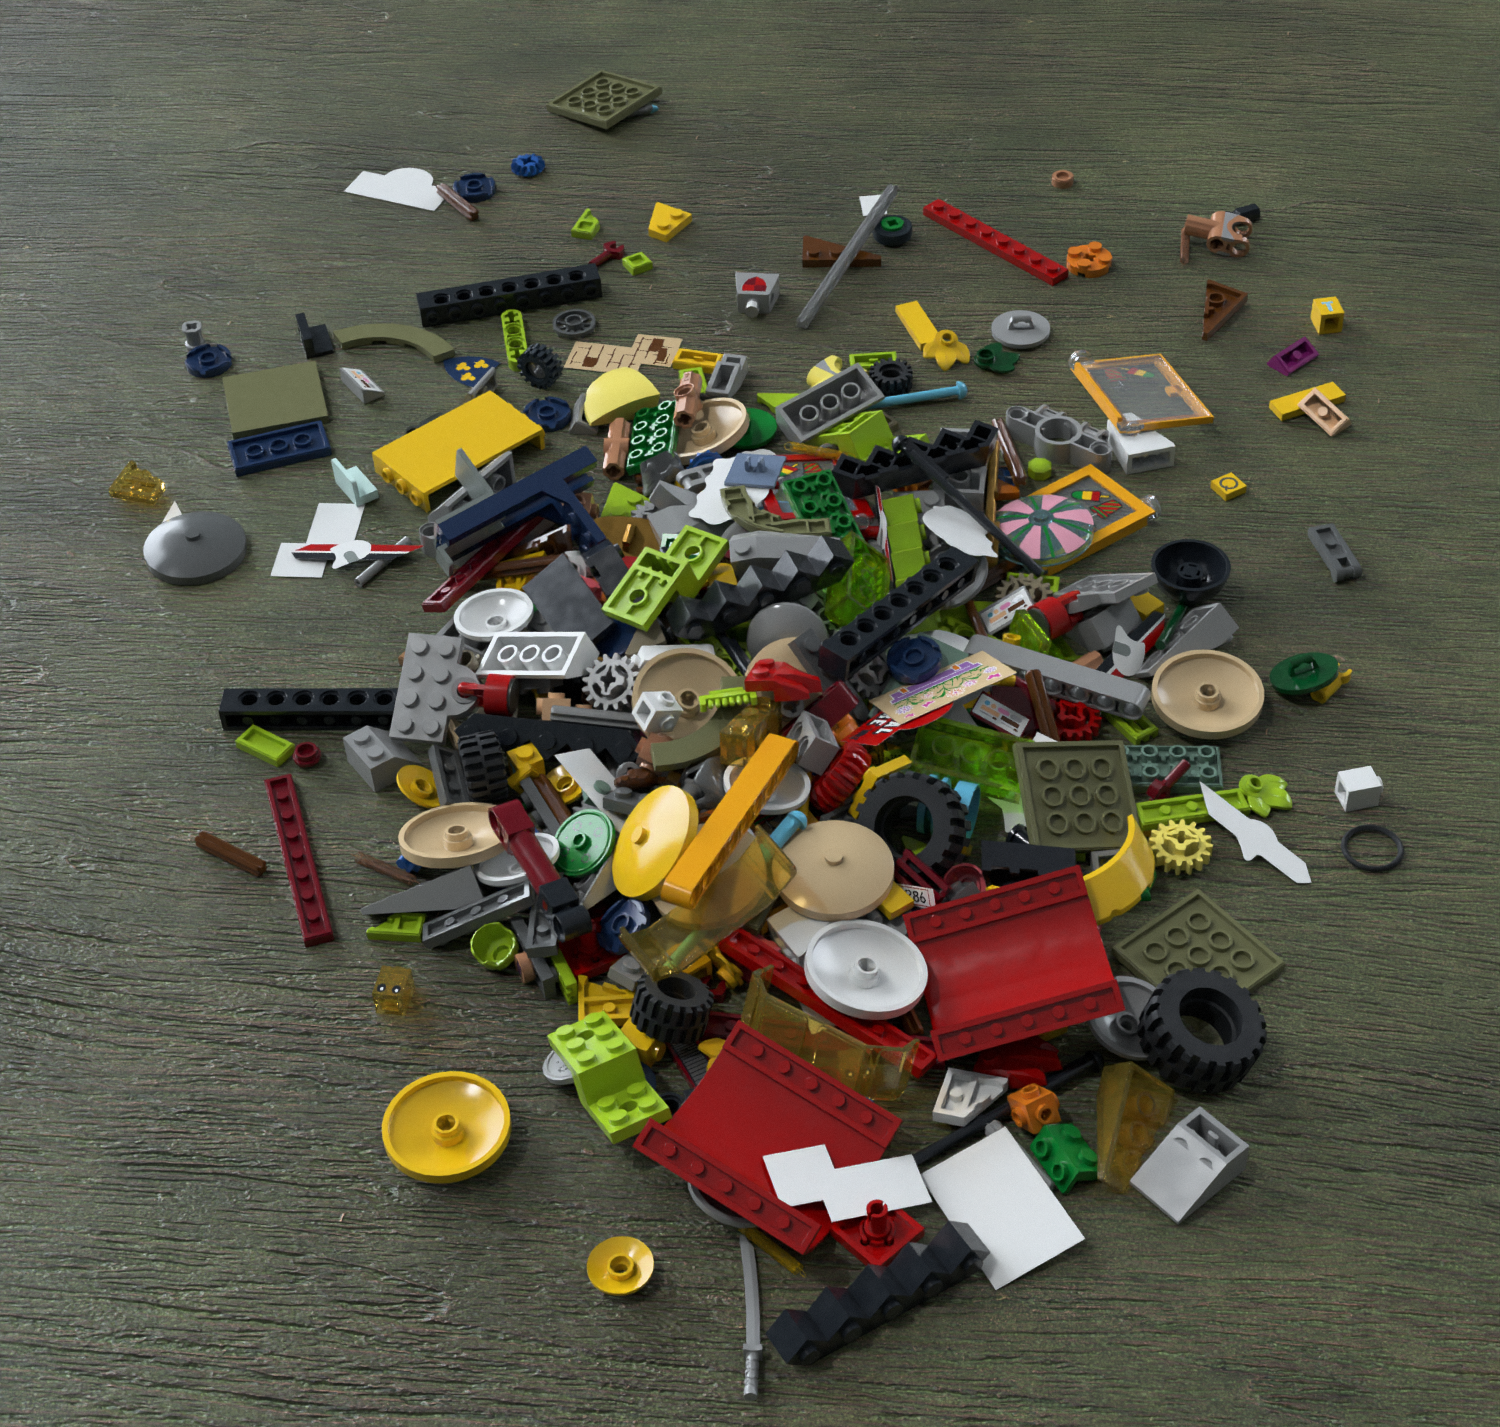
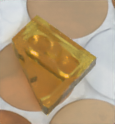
M132 460L128 462L108 489L110 497L155 505L166 490L162 480L153 477L146 469L140 470L137 468L136 462Z

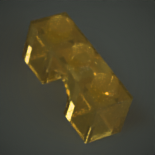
M757 697V705H751L750 702L719 732L721 764L745 768L759 748V742L762 743L769 733L776 735L782 733L781 702H775L769 697Z

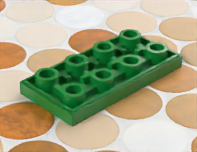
M676 400L672 402L664 401L659 406L652 408L645 407L635 413L626 465L629 476L641 472L640 464L643 461L664 451H669L674 458L673 451L676 452L680 428V426L675 425L673 420Z
M830 469L782 482V490L796 519L829 518L832 537L840 538L854 561L869 558L870 551Z

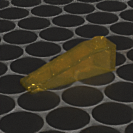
M1132 1061L1104 1066L1097 1092L1098 1180L1120 1194L1126 1192L1130 1185L1129 1181L1139 1170L1141 1158L1146 1149H1151L1155 1143L1153 1137L1157 1130L1166 1124L1175 1092L1174 1089Z

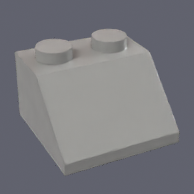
M1129 597V602L1120 606H1113V603L1105 606L1094 607L1083 614V619L1065 635L1090 652L1102 649L1103 653L1113 649L1116 627L1118 625L1123 628L1126 634H1131L1143 621Z
M365 726L343 737L347 761L374 792L397 782V773L403 766L418 765L423 767L420 760L402 741L389 738V731Z

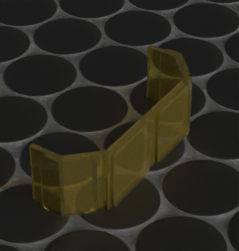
M759 824L755 826L756 837L735 863L715 877L693 910L676 906L647 929L630 934L624 926L619 928L621 933L619 935L620 942L653 982L666 979L669 975L679 974L687 969L728 935L738 930L767 908L797 874L796 866Z
M770 964L763 969L759 968L752 972L741 1022L864 1097L873 1100L895 1101L903 1094L908 1085L920 1042L919 1039L915 1038L904 1047L867 1045L768 994L774 970L773 965Z

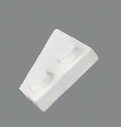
M948 1068L933 1109V1121L965 1127L1008 1090V1078Z

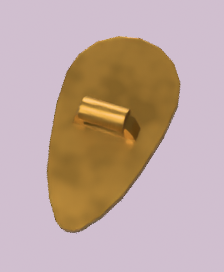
M606 516L593 519L606 536V540L609 539L613 545L618 543L625 556L638 557L645 547L657 551L660 549L648 519L625 516Z

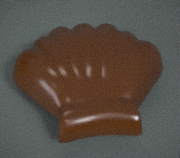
M637 768L628 770L627 775L616 778L614 785L616 788L627 787L632 792H638L662 784L666 777H658L650 772L649 769Z

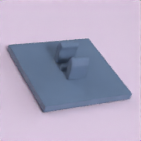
M737 453L724 481V486L745 485V487L774 489L786 462V456Z

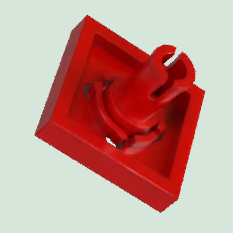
M603 915L591 919L593 929L591 933L563 943L559 942V948L577 984L578 975H584L590 979L609 971L613 964L627 954L612 955L599 945L597 932L600 933L602 926L599 924Z
M878 1199L872 1200L867 1204L866 1216L840 1220L830 1227V1236L865 1266L867 1264L889 1266L908 1242L917 1243L925 1234V1228L902 1209L888 1211L887 1204L883 1205V1201ZM867 1242L870 1243V1244L867 1245V1246H863V1245H862V1243H864V1244H867ZM886 1242H887L888 1244H891V1243H892L893 1245L887 1246V1245H885V1243H886Z

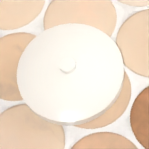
M861 919L842 920L823 927L810 940L804 958L805 976L816 995L837 1011L856 1018L885 1020L901 1016L917 1005L927 983L928 971L926 962L916 945L899 931L874 921Z

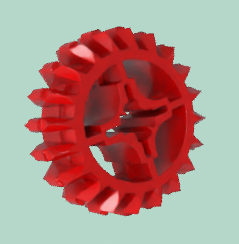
M853 740L839 747L840 749L822 776L815 775L814 780L811 782L810 804L825 814L833 811L846 800L858 786L859 782L863 779V775L871 765L872 756L867 752L868 750Z

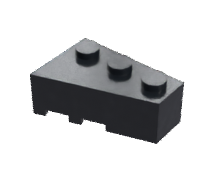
M981 840L982 872L986 887L990 885L1002 887L1078 865L1075 848Z

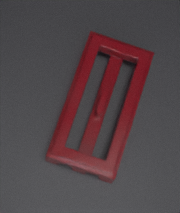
M906 849L903 852L902 858H898L895 862L897 864L894 866V878L901 884L915 886L900 872L903 869L920 886L933 889L936 905L940 904L952 890V887L910 849ZM911 860L942 889L941 892L938 893L907 862Z

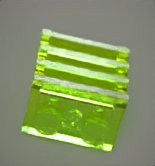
M1025 609L1015 611L1008 633L1021 636L1020 647L1069 662H1073L1083 656H1077L1061 636L1051 641Z

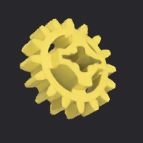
M1181 819L1179 824L1169 820L1168 826L1160 823L1158 824V830L1151 831V838H1149L1148 843L1154 853L1156 867L1164 865V872L1174 869L1176 875H1180L1181 870H1185L1188 875H1191L1192 868L1201 871L1203 864H1209L1213 844H1211L1212 837L1205 835V828L1197 830L1195 822L1185 825L1184 819Z

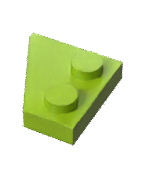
M615 482L612 485L600 517H631V511L636 510V505L644 506V501H649V498Z

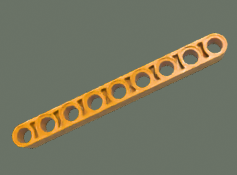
M773 733L767 735L667 876L661 890V900L663 902L688 910L695 908L795 762L799 750L798 741Z

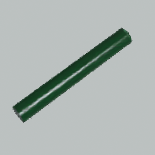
M1179 603L1155 643L1157 649H1165L1188 609L1186 604Z

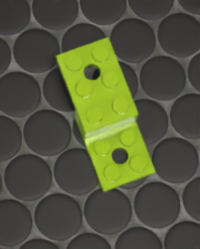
M878 410L860 412L804 444H808L807 446H818L819 448L832 444L833 447L838 446L840 451H844L843 453L849 452L848 456L866 462L875 445L893 451L892 441L896 436L893 437L883 411ZM927 434L905 435L930 443Z
M685 525L666 553L645 547L601 608L605 616L647 632L668 601L674 603L679 595L690 598L696 597L729 550V541ZM700 552L697 557L688 559L691 554ZM644 596L640 602L633 603L636 598Z
M604 1011L591 1013L583 1020L572 1025L561 1026L555 1032L547 1035L550 1046L571 1071L581 1104L613 1145L640 1133L649 1118L658 1123H663L672 1118L668 1105L646 1081L636 1047Z

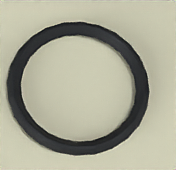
M1377 825L1356 826L1346 832L1341 840V851L1346 860L1364 871H1388L1396 867L1404 855V848L1400 838L1389 829ZM1365 830L1384 833L1397 845V856L1391 863L1383 866L1362 864L1349 854L1347 849L1349 838L1355 833Z

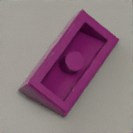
M1304 336L1274 355L1266 364L1283 375L1288 376L1320 354Z

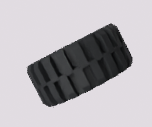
M906 771L905 774L900 772L890 774L889 780L881 778L875 782L877 787L875 790L869 788L864 793V797L867 799L864 804L858 803L856 811L860 812L858 820L853 819V823L867 827L885 841L892 853L895 866L897 864L895 862L898 858H902L903 855L898 853L892 842L891 827L897 813L907 804L921 802L928 807L932 815L933 833L928 845L917 856L940 877L955 862L961 863L965 857L961 853L963 847L969 848L971 840L966 838V831H971L972 829L971 821L965 820V816L969 814V811L965 804L960 803L962 797L958 792L950 789V785L942 780L913 771ZM911 860L907 862L927 883L935 884ZM903 869L900 871L914 885H919ZM894 878L895 883L901 884L898 880Z
M1193 968L1191 972L1189 969L1178 970L1176 974H1169L1158 984L1140 1014L1138 1036L1142 1038L1139 1043L1143 1053H1148L1149 1055L1147 1057L1148 1062L1152 1067L1156 1066L1160 1070L1159 1075L1164 1079L1170 1078L1175 1082V1086L1182 1089L1185 1086L1189 1087L1191 1092L1202 1093L1203 1090H1206L1207 1093L1212 1094L1219 1093L1221 1089L1229 1090L1245 1078L1264 1050L1263 1046L1266 1043L1267 1033L1264 1030L1266 1028L1265 1017L1259 1014L1261 1008L1257 1000L1253 1001L1250 998L1251 993L1245 987L1242 989L1236 984L1237 980L1229 977L1227 979L1221 976L1222 972L1216 970L1205 972V968ZM1180 1016H1193L1206 1021L1219 1033L1224 1045H1212L1197 1039L1185 1028Z

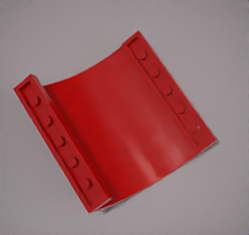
M1080 865L902 915L908 937L920 950L927 966L928 977L924 994L933 1027L930 1034L938 1062L1126 1010L1117 979H1114Z
M738 1020L724 1042L717 1058L678 1111L664 1126L649 1118L632 1147L797 1252L806 1255L824 1240L830 1233V1227L837 1221H831L823 1200L796 1206H790L780 1200L762 1156L825 1144L834 1169L879 1161L903 1123V1120Z

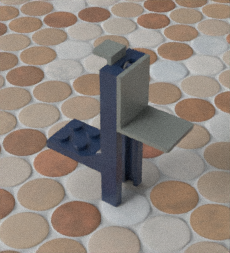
M585 445L495 494L463 449H458L456 451L455 476L473 500L434 521L433 546L436 549V561L449 577L453 575L454 561L537 516L562 527L571 524L572 540L579 546L581 554L605 541L606 536L575 496V494H579L593 486L594 479L592 476L589 477L586 472L597 466V459Z

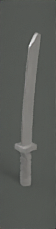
M740 1235L739 1241L746 1301V1344H743L746 1370L743 1397L745 1400L754 1401L758 1396L759 1361H763V1345L760 1344L758 1280L754 1247L745 1235Z

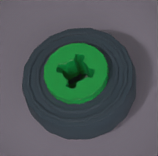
M885 215L872 231L873 237L878 243L887 246L904 244L912 236L911 221L900 215Z

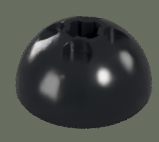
M1180 539L1168 542L1155 551L1151 559V571L1156 574L1158 583H1156L1157 587L1168 598L1179 603L1198 604L1210 600L1223 589L1230 575L1231 563L1228 556L1211 543L1196 539Z

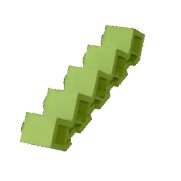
M914 493L882 500L892 552L891 559L896 577V588L904 583L908 577H912L919 572L924 565L931 563L929 551L924 550L923 540L927 539L925 525L920 524L918 516L919 513H923L920 498H915ZM938 609L905 636L937 629V623L942 622L940 610Z

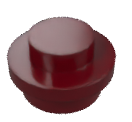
M303 742L296 746L293 759L295 764L300 767H311L320 761L321 752L314 743Z

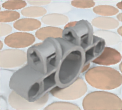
M1046 404L1041 405L1036 411L1022 406H1012L1007 409L1006 426L1011 438L1034 447V452L1038 458H1045L1051 464L1071 463L1080 468L1092 464L1104 474L1110 471L1112 446L1107 443L1109 438L1108 430H1099L1092 427L1086 421L1080 425L1076 420L1067 417L1065 412L1054 411ZM1062 438L1066 439L1067 441L1055 442L1048 439Z

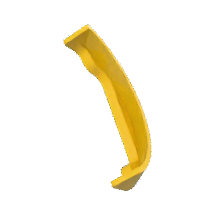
M1133 814L1127 816L1128 835L1117 854L1100 868L1083 876L1097 926L1111 921L1113 917L1122 915L1134 907L1141 900L1143 891L1147 887L1150 888L1154 880V853ZM990 885L985 889L987 891L998 888L999 886Z

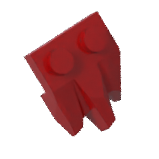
M769 658L755 663L744 681L745 692L773 691L775 702L810 699L809 693L823 692L819 677L798 670L786 662H775L774 659Z
M1035 1035L981 1050L973 1072L1008 1078L1009 1088H1023L1033 1083L1043 1086L1047 1085V1078L1044 1073L1061 1070L1062 1063L1057 1054L1059 1050Z

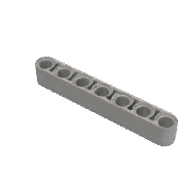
M973 635L964 650L969 656L983 650L1016 671L1017 673L1014 675L1026 680L1025 674L1027 671L1039 669L1047 694L1075 703L1082 702L1087 707L1130 720L1141 718L1151 696L1150 690L1143 684L984 635Z

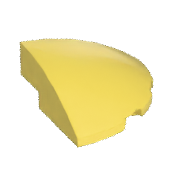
M629 367L617 368L602 374L589 386L584 403L585 416L590 427L609 424L615 418H624L625 421L634 420L635 412L658 405L660 393L640 372Z

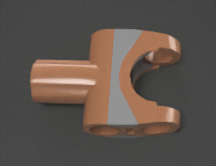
M1225 211L1213 213L1211 219L1188 214L1183 234L1206 239V246L1213 253L1242 257L1249 252L1250 243L1246 237L1252 233L1253 225L1248 218ZM1245 224L1249 229L1247 231H1240L1236 226ZM1241 243L1244 244L1246 248L1243 250H1236L1233 246L1235 244Z

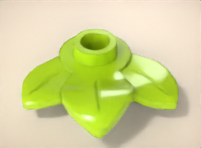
M1248 774L1244 775L1239 781V789L1248 801L1249 807L1258 815L1266 818L1271 808L1292 809L1291 797L1285 790L1288 783L1284 779L1271 774H1264L1260 777Z

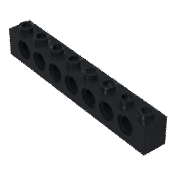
M593 263L416 293L422 327L424 328L500 315L510 309L524 311L602 297V288L597 266Z
M953 546L944 553H940L935 560L928 565H924L915 575L908 577L904 583L896 589H892L880 601L874 602L864 613L858 614L848 625L841 627L832 637L825 639L818 649V667L845 682L975 582L979 560Z
M398 688L224 689L218 712L223 731H246L253 724L266 731H357L365 726L388 731L391 728Z

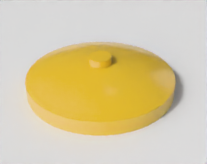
M672 785L659 787L645 796L627 818L617 839L612 860L613 881L621 894L629 898L638 899L639 901L651 900L661 894L662 886L667 876L697 835L698 809L694 798L688 792Z
M460 1071L434 1073L410 1083L390 1102L382 1121L383 1143L391 1162L409 1177L428 1183H453L471 1178L483 1172L501 1156L511 1135L510 1110L502 1092L487 1079Z

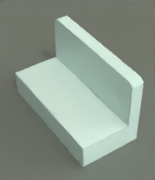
M336 458L331 460L336 484L357 507L379 498L378 490L357 466L346 470Z

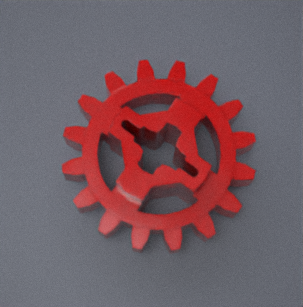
M1060 698L1059 702L1055 701L1056 715L1054 718H1056L1055 723L1061 741H1092V736L1099 735L1102 719L1100 717V710L1087 707L1082 702L1075 703Z

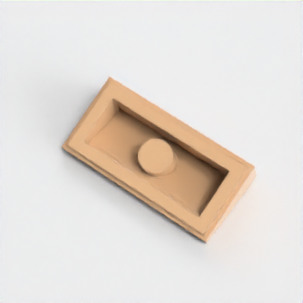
M1316 388L1297 404L1301 410L1331 437L1352 424L1350 419Z

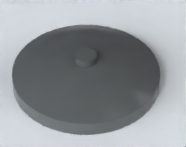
M192 512L173 517L157 526L147 537L143 553L147 568L158 579L175 585H200L218 580L235 570L246 555L247 541L243 528L234 519L215 512Z

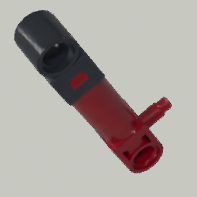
M516 799L489 808L488 818L493 832L498 837L507 854L514 855L537 893L538 905L549 924L553 926L559 941L563 943L591 933L593 930L592 921L586 907L582 904L579 905V897L567 877H560L536 838L535 826L522 803Z

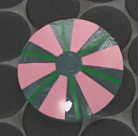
M1057 495L1027 496L1006 504L996 512V522L1000 521V530L1040 567L1059 565L1075 559L1088 549L1094 537V522L1090 512L1080 503L1066 497ZM999 543V555L1013 563L1023 565Z

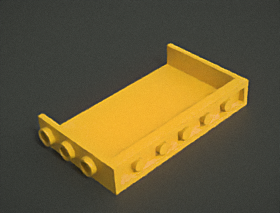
M489 390L372 452L375 472L386 483L393 485L401 495L404 494L415 506H419L427 513L431 511L428 495L457 480L455 466L456 451L462 448L474 466L479 468L527 441L543 450L545 448V432L539 424L534 423L524 413L522 414L515 409L512 404L507 403Z

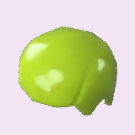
M499 922L484 924L475 931L470 941L471 952L475 959L482 966L493 971L507 968L514 961V955L518 954L520 950L515 934Z

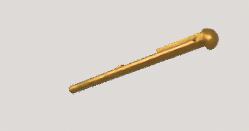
M996 440L995 449L989 458L986 517L1000 529V521L996 522L995 499L999 497L997 487L1000 443ZM988 532L985 536L993 543L991 548L998 555L999 542ZM986 556L988 569L995 567L998 563V557Z

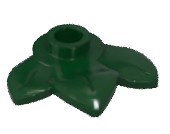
M1000 342L992 343L977 351L974 356V364L981 369L1009 373L1015 370L1014 365L1019 361L1020 354L1002 351L1003 347Z

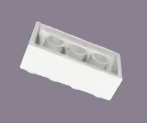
M496 632L475 674L478 678H487L490 673L514 675L516 678H574L590 675L586 668H593V660L597 659L600 653L585 632Z

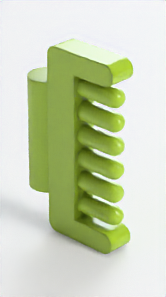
M743 687L709 691V695L699 696L701 712H707V706L709 709H713L714 705L716 708H720L721 704L723 707H727L728 703H730V706H735V702L738 705H742L743 701L745 704H749L750 701L751 705L758 704L756 692H745Z

